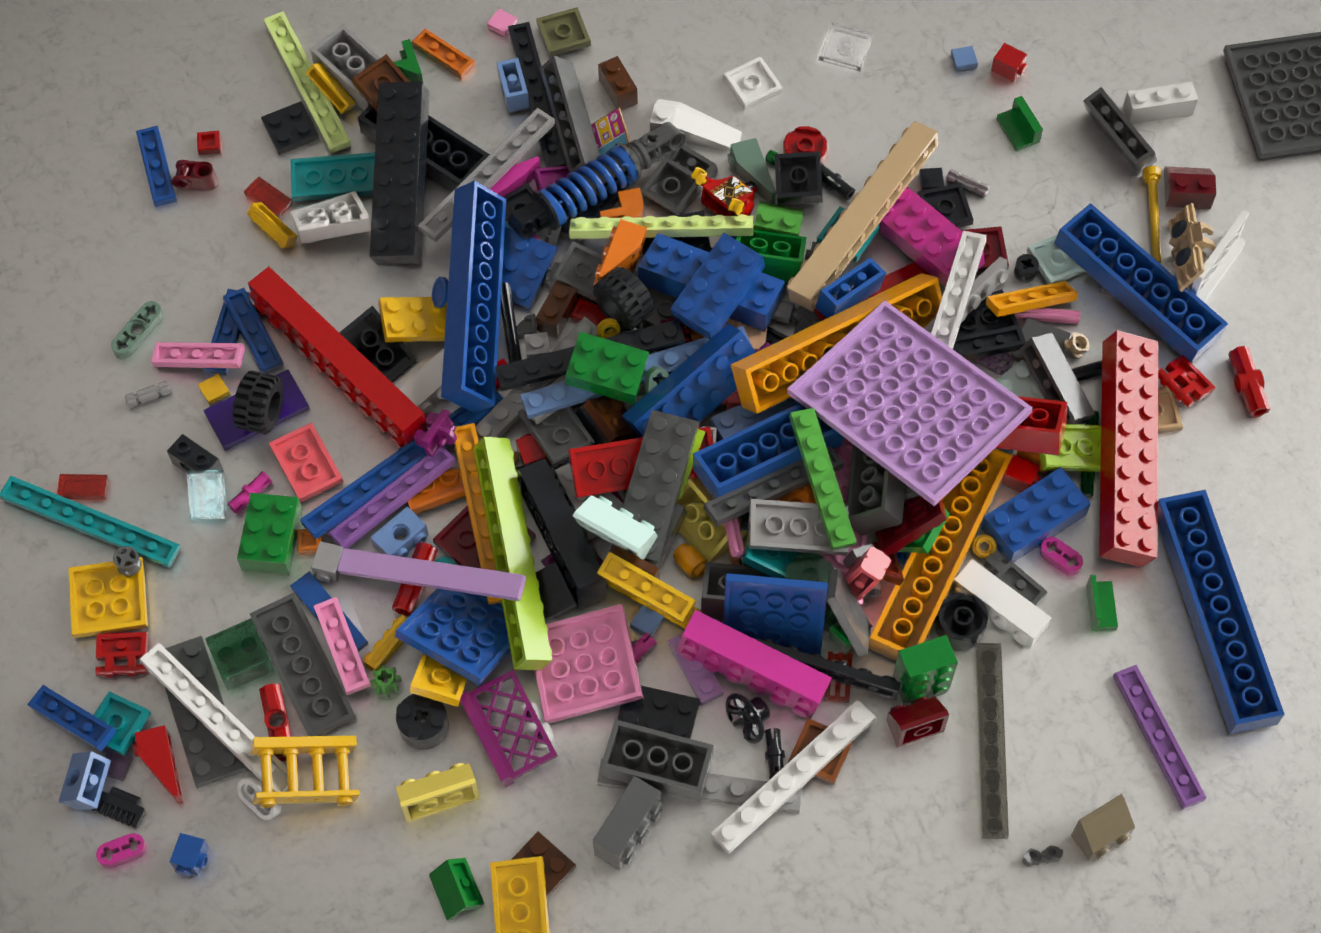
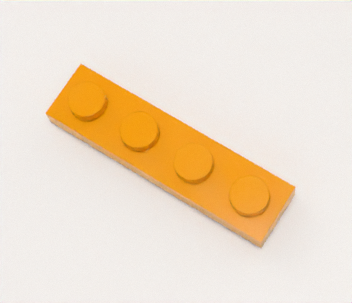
M1061 281L987 296L986 305L999 317L1076 301L1078 292L1067 281Z

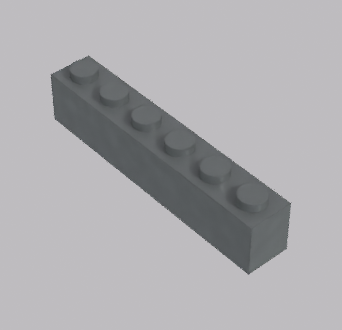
M553 56L540 67L569 173L576 172L577 168L586 166L590 160H596L600 154L573 62Z

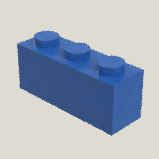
M869 258L820 291L815 307L826 318L848 309L879 291L886 272L873 259Z

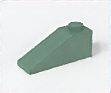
M753 138L730 144V153L727 154L730 167L734 166L736 175L745 183L753 181L757 186V193L767 202L776 204V190L757 139Z

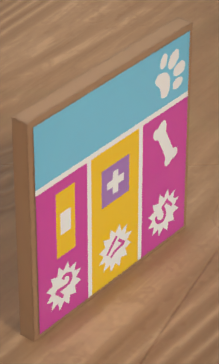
M619 107L591 124L600 155L606 154L607 150L613 148L618 142L626 146L629 145L630 139Z

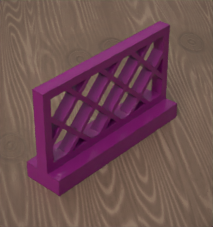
M513 669L469 693L467 691L463 692L460 701L505 787L515 783L514 780L558 757ZM512 678L515 683L512 695L501 692L502 683ZM485 692L494 694L490 707L480 704L477 697ZM498 695L510 699L506 711L494 708ZM515 700L525 703L526 708L523 716L511 713ZM483 709L488 710L487 715H485ZM492 712L505 715L500 728L490 725L489 721ZM529 712L532 718L527 717ZM509 717L521 720L517 732L505 729ZM526 721L536 724L537 729L534 737L521 734ZM503 733L516 736L511 749L501 746L500 741ZM539 734L542 735L544 740L538 738ZM520 738L532 741L528 754L516 751ZM536 743L547 745L550 753L542 757L534 756L533 752ZM514 755L525 757L524 767L514 772L511 766Z

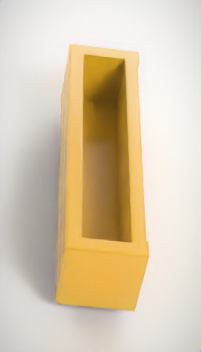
M320 62L313 64L305 73L341 114L349 112L356 104L352 97Z
M262 202L252 203L247 212L251 220L257 223L260 229L265 231L271 239L275 240L279 247L283 249L293 248L298 235Z
M401 614L399 618H395L392 627L387 629L383 634V638L374 644V649L365 655L363 662L370 671H378L382 668V665H386L403 644V641L395 637V633L407 617Z

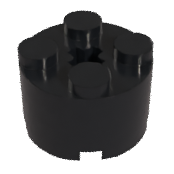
M964 593L950 595L943 601L939 610V616H937L936 632L938 637L947 635L954 651L966 650L976 646L984 636L988 623V610L983 601L974 595L969 596L964 595Z
M411 694L397 706L396 723L400 735L407 745L420 748L421 750H428L443 742L449 729V719L443 702Z

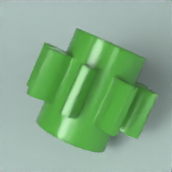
M382 665V668L378 671H372L375 679L370 680L371 687H376V695L383 693L389 698L392 692H399L396 683L402 682L400 675H396L395 667L389 669ZM384 679H388V683L383 684Z

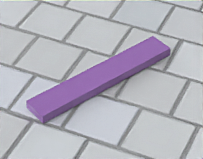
M440 446L433 457L425 456L328 533L330 538L338 546L348 549L457 463L455 458L444 447Z
M1137 665L1114 673L1113 678L1182 810L1205 801L1207 797Z

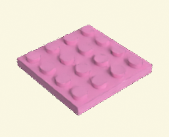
M622 604L546 624L548 627L549 646L552 649V661L543 669L535 670L545 722L550 724L643 699L627 619Z

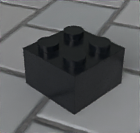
M820 151L774 154L777 204L823 203Z

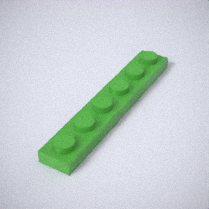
M810 408L791 412L789 418L830 549L834 551L855 546L857 543L815 410Z

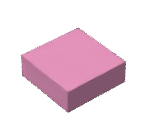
M498 9L488 21L487 27L506 37L509 33L508 26L516 25L517 17Z

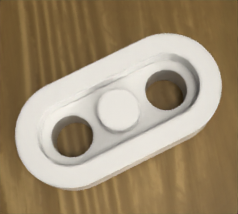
M530 702L548 738L553 744V732L549 723L544 720L542 708L538 704ZM525 704L519 709L518 715L523 716L526 708ZM526 721L523 728L525 735L534 737L537 726ZM536 743L534 750L545 751L548 750L547 745Z
M249 776L239 781L237 792L240 799L261 819L270 820L280 814L281 804H276V806L271 808H262L260 804L253 805V798L256 792H262V782L257 777Z

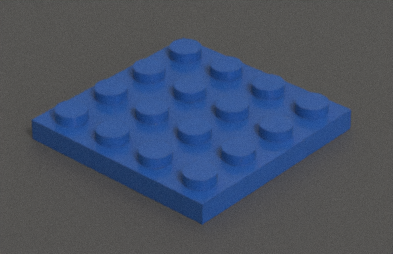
M727 573L723 624L755 640L756 638L761 640L767 638L784 647L794 646L800 652L821 655L828 582Z
M436 589L403 622L395 633V637L477 685H480L511 651L502 604L495 603L489 605L487 596Z

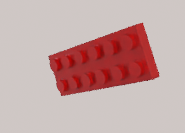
M710 427L698 428L705 431L699 451L713 444ZM643 437L568 449L576 498L627 490ZM693 467L688 479L698 478L693 471Z

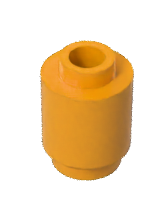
M683 543L678 546L673 553L675 563L690 578L702 577L708 560L693 545Z

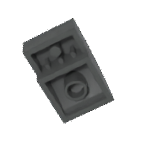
M683 145L679 150L672 152L669 157L665 156L642 188L641 194L675 215H679L702 192L703 187L697 185L695 179L691 178L695 168L703 169L707 176L713 179L718 172L717 165Z

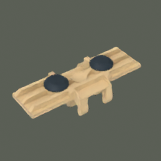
M1193 203L1186 205L1182 212H1178L1174 219L1169 220L1171 235L1169 244L1173 246L1171 254L1175 259L1172 266L1176 270L1174 275L1177 278L1178 288L1181 292L1204 272L1203 263L1206 261L1207 255L1202 249L1209 248L1211 251H1214L1216 248L1212 240L1203 237V233H1207L1210 236L1213 235V228L1208 224L1196 221Z

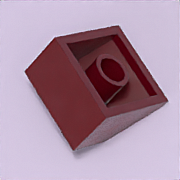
M1164 167L1166 207L1184 208L1186 205L1193 203L1194 208L1211 209L1216 197V176L1210 168Z
M935 696L931 698L921 697L915 700L914 704L908 706L901 704L890 709L886 721L897 748L944 732L949 713Z

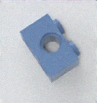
M514 58L497 62L498 78L508 113L529 109L528 92L519 59Z
M407 506L372 535L371 540L373 547L381 554L407 557L409 552L416 547L417 543L426 541L429 534L427 525ZM400 535L407 536L404 540H396Z
M92 751L73 753L58 802L76 810L97 809L111 760Z

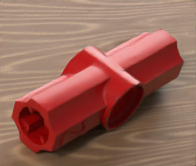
M1236 347L1229 351L1228 354L1235 373V389L1238 394H1242L1249 416L1254 418L1260 417L1270 411V405L1264 392L1263 374L1260 369H1256L1249 347Z
M425 542L417 543L412 558L434 561L438 550L431 544ZM401 583L392 605V610L399 615L410 616L415 611L420 595L426 587Z
M271 683L259 688L265 716L264 722L269 737H292L281 684ZM275 719H283V722L280 726H271L272 722ZM274 754L281 762L286 761L284 754Z

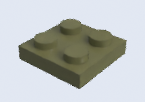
M578 7L536 18L537 26L549 57L591 46V40Z

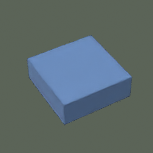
M973 46L951 49V57L956 71L977 68L978 61Z
M642 605L630 623V628L642 635L648 632L650 634L649 637H653L663 622L664 616Z

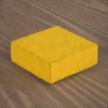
M219 373L198 384L209 406L230 395Z

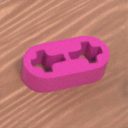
M1048 537L1043 540L1040 554L1044 560L1066 575L1073 576L1080 572L1083 558L1077 551L1055 537ZM1055 546V551L1051 553L1047 551L1048 547ZM1075 560V565L1071 567L1067 565L1068 561Z
M131 833L100 845L96 852V858L103 867L114 868L142 857L146 852L147 844L142 836ZM132 841H136L139 844L136 851L130 849ZM108 850L115 853L110 861L103 858L107 855L106 851Z

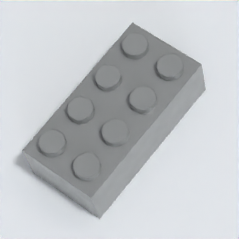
M343 24L312 47L310 52L313 64L320 62L364 111L370 103L353 85L351 79L379 60L380 57Z

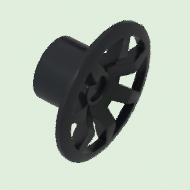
M738 693L729 695L725 703L728 719L732 723L733 717L731 713L739 715V718L732 723L733 726L736 727L744 724V739L753 744L760 742L764 736L763 722L770 717V710L767 704L760 697H755L749 701ZM732 699L734 702V706L730 705ZM750 732L756 739L750 738Z

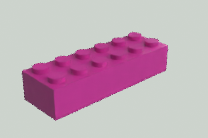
M907 186L879 223V232L931 276L938 277L939 283L946 288L963 232ZM984 249L979 262L978 269L985 264Z
M697 610L694 611L682 634L677 649L683 658L702 663L705 669L711 672L717 671L725 675L727 680L736 684L741 683L757 695L763 694L769 697L776 705H785L793 709V712L801 717L812 718L832 679Z

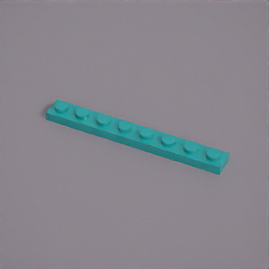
M13 476L9 477L0 492V499L118 548L124 546L132 547L136 550L138 556L169 569L181 549L178 543Z

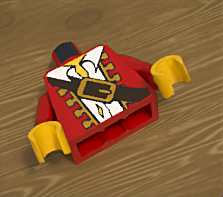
M695 168L691 178L695 179L697 185L703 187L701 204L715 215H751L754 208V194L757 193V186L753 181L744 184L735 176L711 179L703 169Z

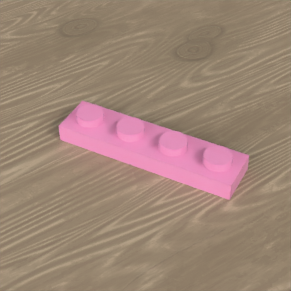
M156 342L151 363L154 367L240 369L245 347L242 343Z
M334 597L314 605L347 695L370 687L371 684L338 598Z

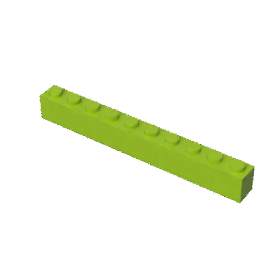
M484 436L473 449L496 571L521 574L526 577L520 601L501 598L514 670H541L552 661V649L549 646L548 627L544 620L543 603L539 594V581L536 578L534 568L535 560L531 553L530 536L526 527V515L522 506V493L519 491L518 473L513 460L514 452L511 448L510 439Z

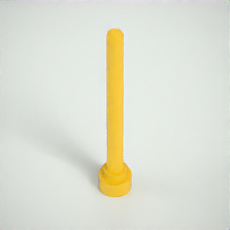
M1147 166L1142 170L1143 180L1148 185L1152 257L1161 264L1157 184L1161 179V169L1158 166Z

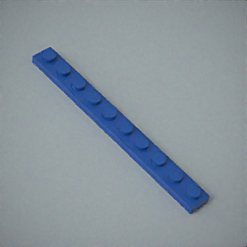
M497 391L495 406L503 399ZM495 406L476 413L460 407L452 412L449 418L455 427L475 423L476 426ZM412 440L300 519L301 524L315 540L427 456L425 449L417 445L415 440ZM446 443L444 448H447L451 444Z

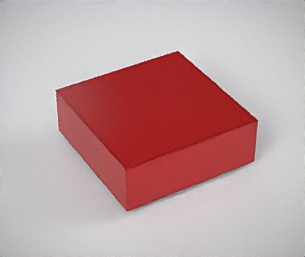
M219 130L197 133V151L199 155L221 153V135Z

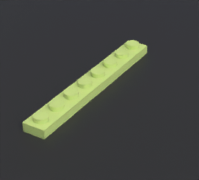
M284 11L264 18V24L330 153L332 154L352 146L330 100L305 74L312 65Z
M744 214L739 216L715 215L702 217L699 215L691 217L647 216L643 218H632L629 216L622 218L579 217L571 219L569 235L570 239L609 238L613 226L618 227L620 219L647 227L645 238L656 237L658 233L667 237L722 236L723 233L729 236H753L754 219L753 216Z

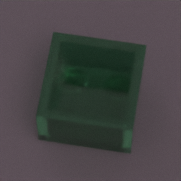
M252 618L205 638L228 691L274 671Z

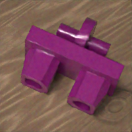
M442 409L440 414L430 412L425 422L429 430L424 431L420 429L414 435L416 444L423 447L428 456L433 457L440 446L444 447L446 443L452 445L457 440V436L454 433L456 427L449 418V410Z

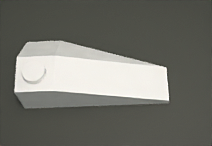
M659 99L654 104L650 120V132L665 122H671L685 134V144L730 151V144L740 142L741 131L683 103Z

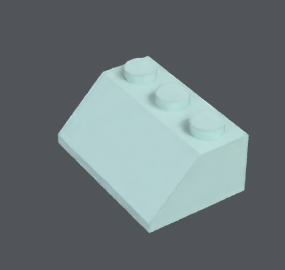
M591 495L574 512L573 517L580 526L643 560L658 537L656 532L653 531L655 528L653 525L644 520L640 523L632 519L634 516L632 513L623 508H620L619 511L611 507L613 503L602 496H599L597 499Z

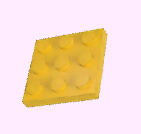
M139 557L142 564L141 569L133 576L122 575L113 561L68 568L71 630L74 639L95 636L97 634L148 628L145 571L142 557Z

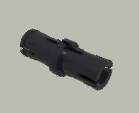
M821 162V180L827 184L826 187L836 191L846 201L854 195L855 189L841 179L842 176L839 173L832 172ZM828 176H830L833 180H835V181H836L838 184H840L841 186H840V187L837 186L834 182H832V181L828 178Z
M771 728L764 731L767 745L765 759L768 760L769 780L776 774V771L779 772L784 767L783 758H785V751L781 747V730L778 728H773L774 739L772 738Z

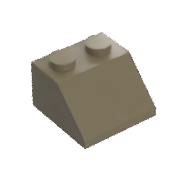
M1120 794L1084 816L1076 824L1071 836L1089 861L1095 857L1098 860L1105 857L1111 852L1110 848L1115 844L1122 846L1132 839L1131 834L1135 829V825L1123 795Z

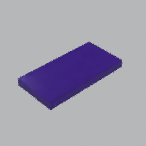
M289 369L275 375L282 379L284 388L283 405L276 425L310 409ZM235 395L203 410L224 451L259 434L239 429L235 426L233 420Z

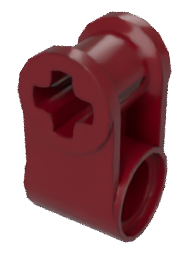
M178 160L176 162L177 171L175 177L172 178V184L176 188L207 191L217 186L218 178L211 163Z

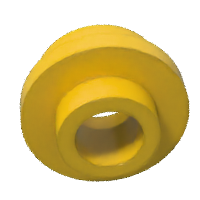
M612 318L602 320L597 326V334L600 338H608L620 333L619 323Z
M986 534L977 536L972 543L973 553L982 559H986L991 553L994 555L997 549L994 538ZM982 542H986L988 545L986 551L980 549Z

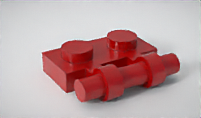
M1184 355L1168 363L1165 368L1168 374L1162 368L1158 370V378L1161 380L1160 384L1164 388L1168 387L1175 394L1174 398L1179 403L1183 402L1188 408L1195 402L1190 395L1198 402L1212 394L1216 388Z
M147 632L97 634L95 657L97 661H105V666L95 668L96 677L105 676L108 679L115 678L118 675L137 677L138 674H147L146 667L142 664L137 665V659H140L148 652ZM128 659L127 665L115 666V660Z

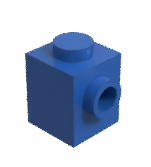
M180 833L169 861L175 869V873L185 877H189L190 874L199 876L201 869H204L207 865L209 846L205 839Z

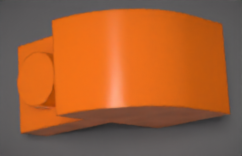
M640 187L619 191V207L600 211V217L622 218L629 216L632 218H643L644 206Z

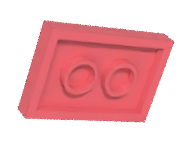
M312 422L269 442L272 452L294 493L299 498L300 503L343 483L337 467Z

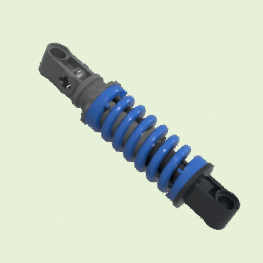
M665 122L653 131L644 134L643 137L631 141L628 146L618 142L613 148L607 150L606 154L597 156L596 160H590L586 166L577 168L576 172L568 173L566 178L558 179L556 184H550L546 189L543 188L540 191L533 192V201L514 211L508 218V225L523 239L531 238L546 227L554 231L559 229L561 225L567 222L566 214L574 218L577 216V209L581 212L587 210V203L595 206L597 204V197L600 200H605L607 192L610 194L617 192V186L625 188L627 182L630 185L635 181H639L642 175L641 170L650 168L652 164L679 150L685 144V134L671 122Z

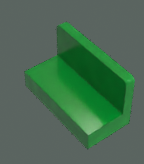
M1022 96L1014 98L1012 109L997 115V121L1015 150L1018 151L1040 142L1043 128Z
M1090 575L1086 590L1092 631L1117 630L1118 621L1112 581L1097 582L1096 575Z
M466 858L448 859L429 874L447 920L454 919L463 911L479 909L484 905Z

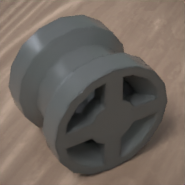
M124 546L117 549L114 553L113 562L122 575L133 576L139 572L142 566L141 559L134 548Z

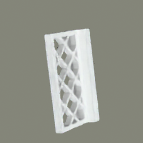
M1245 210L1240 213L1230 229L1225 231L1217 242L1215 250L1211 251L1207 256L1206 261L1203 263L1204 272L1187 287L1203 302L1206 301L1246 243V241L1239 238L1249 215Z

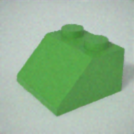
M759 201L753 229L799 236L804 210Z

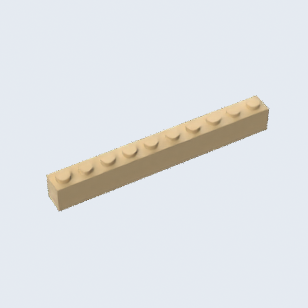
M916 121L909 128H905L901 139L897 144L892 145L885 160L879 162L872 177L869 176L866 179L864 187L859 193L854 195L849 207L841 212L837 223L828 229L824 240L815 246L811 257L802 263L798 274L789 280L787 290L790 301L812 312L814 311L820 291L839 278L937 148V131Z

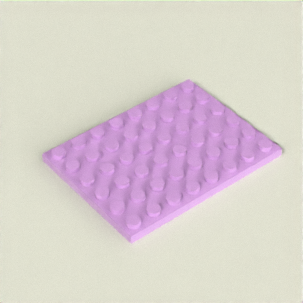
M886 301L881 303L787 388L788 395L805 408H814L818 418L933 506L946 496L1032 413L1030 405Z

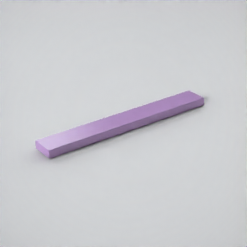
M347 548L343 549L337 569L340 574L515 601L521 600L526 582V577L521 574Z

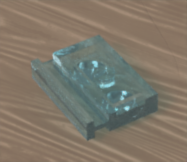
M188 470L187 485L190 519H225L227 515L224 470Z

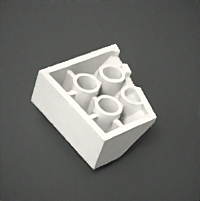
M356 191L290 211L301 244L371 231L368 213Z

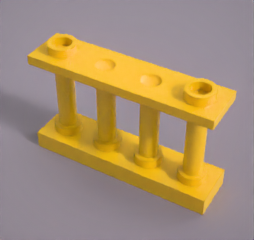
M611 552L608 553L597 572L598 575L606 579L609 587L659 613L683 629H686L695 610L701 612L699 608L694 606L696 600Z
M356 736L254 737L250 749L251 755H258L261 758L262 792H256L253 798V805L260 804L262 808H271L276 806V804L337 802V805L340 806L353 804L359 797L360 791L349 790L347 755L352 753L357 746ZM324 753H334L337 756L339 790L324 791L322 764ZM273 754H284V757H286L288 792L272 791L271 757ZM299 754H309L312 757L314 791H298L297 756Z

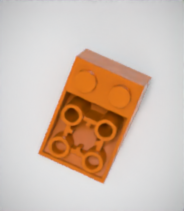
M620 219L618 227L613 226L609 237L610 242L609 245L605 246L602 255L603 260L597 267L593 286L616 267H623L630 272L636 269L642 253L647 227Z

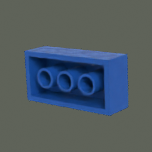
M723 233L670 308L673 317L710 340L722 329L764 269L765 262L763 256Z
M1060 467L985 515L981 530L986 535L993 537L996 541L997 549L1008 562L1011 560L1014 563L1039 547L1044 539L1056 536L1087 516L1091 503Z

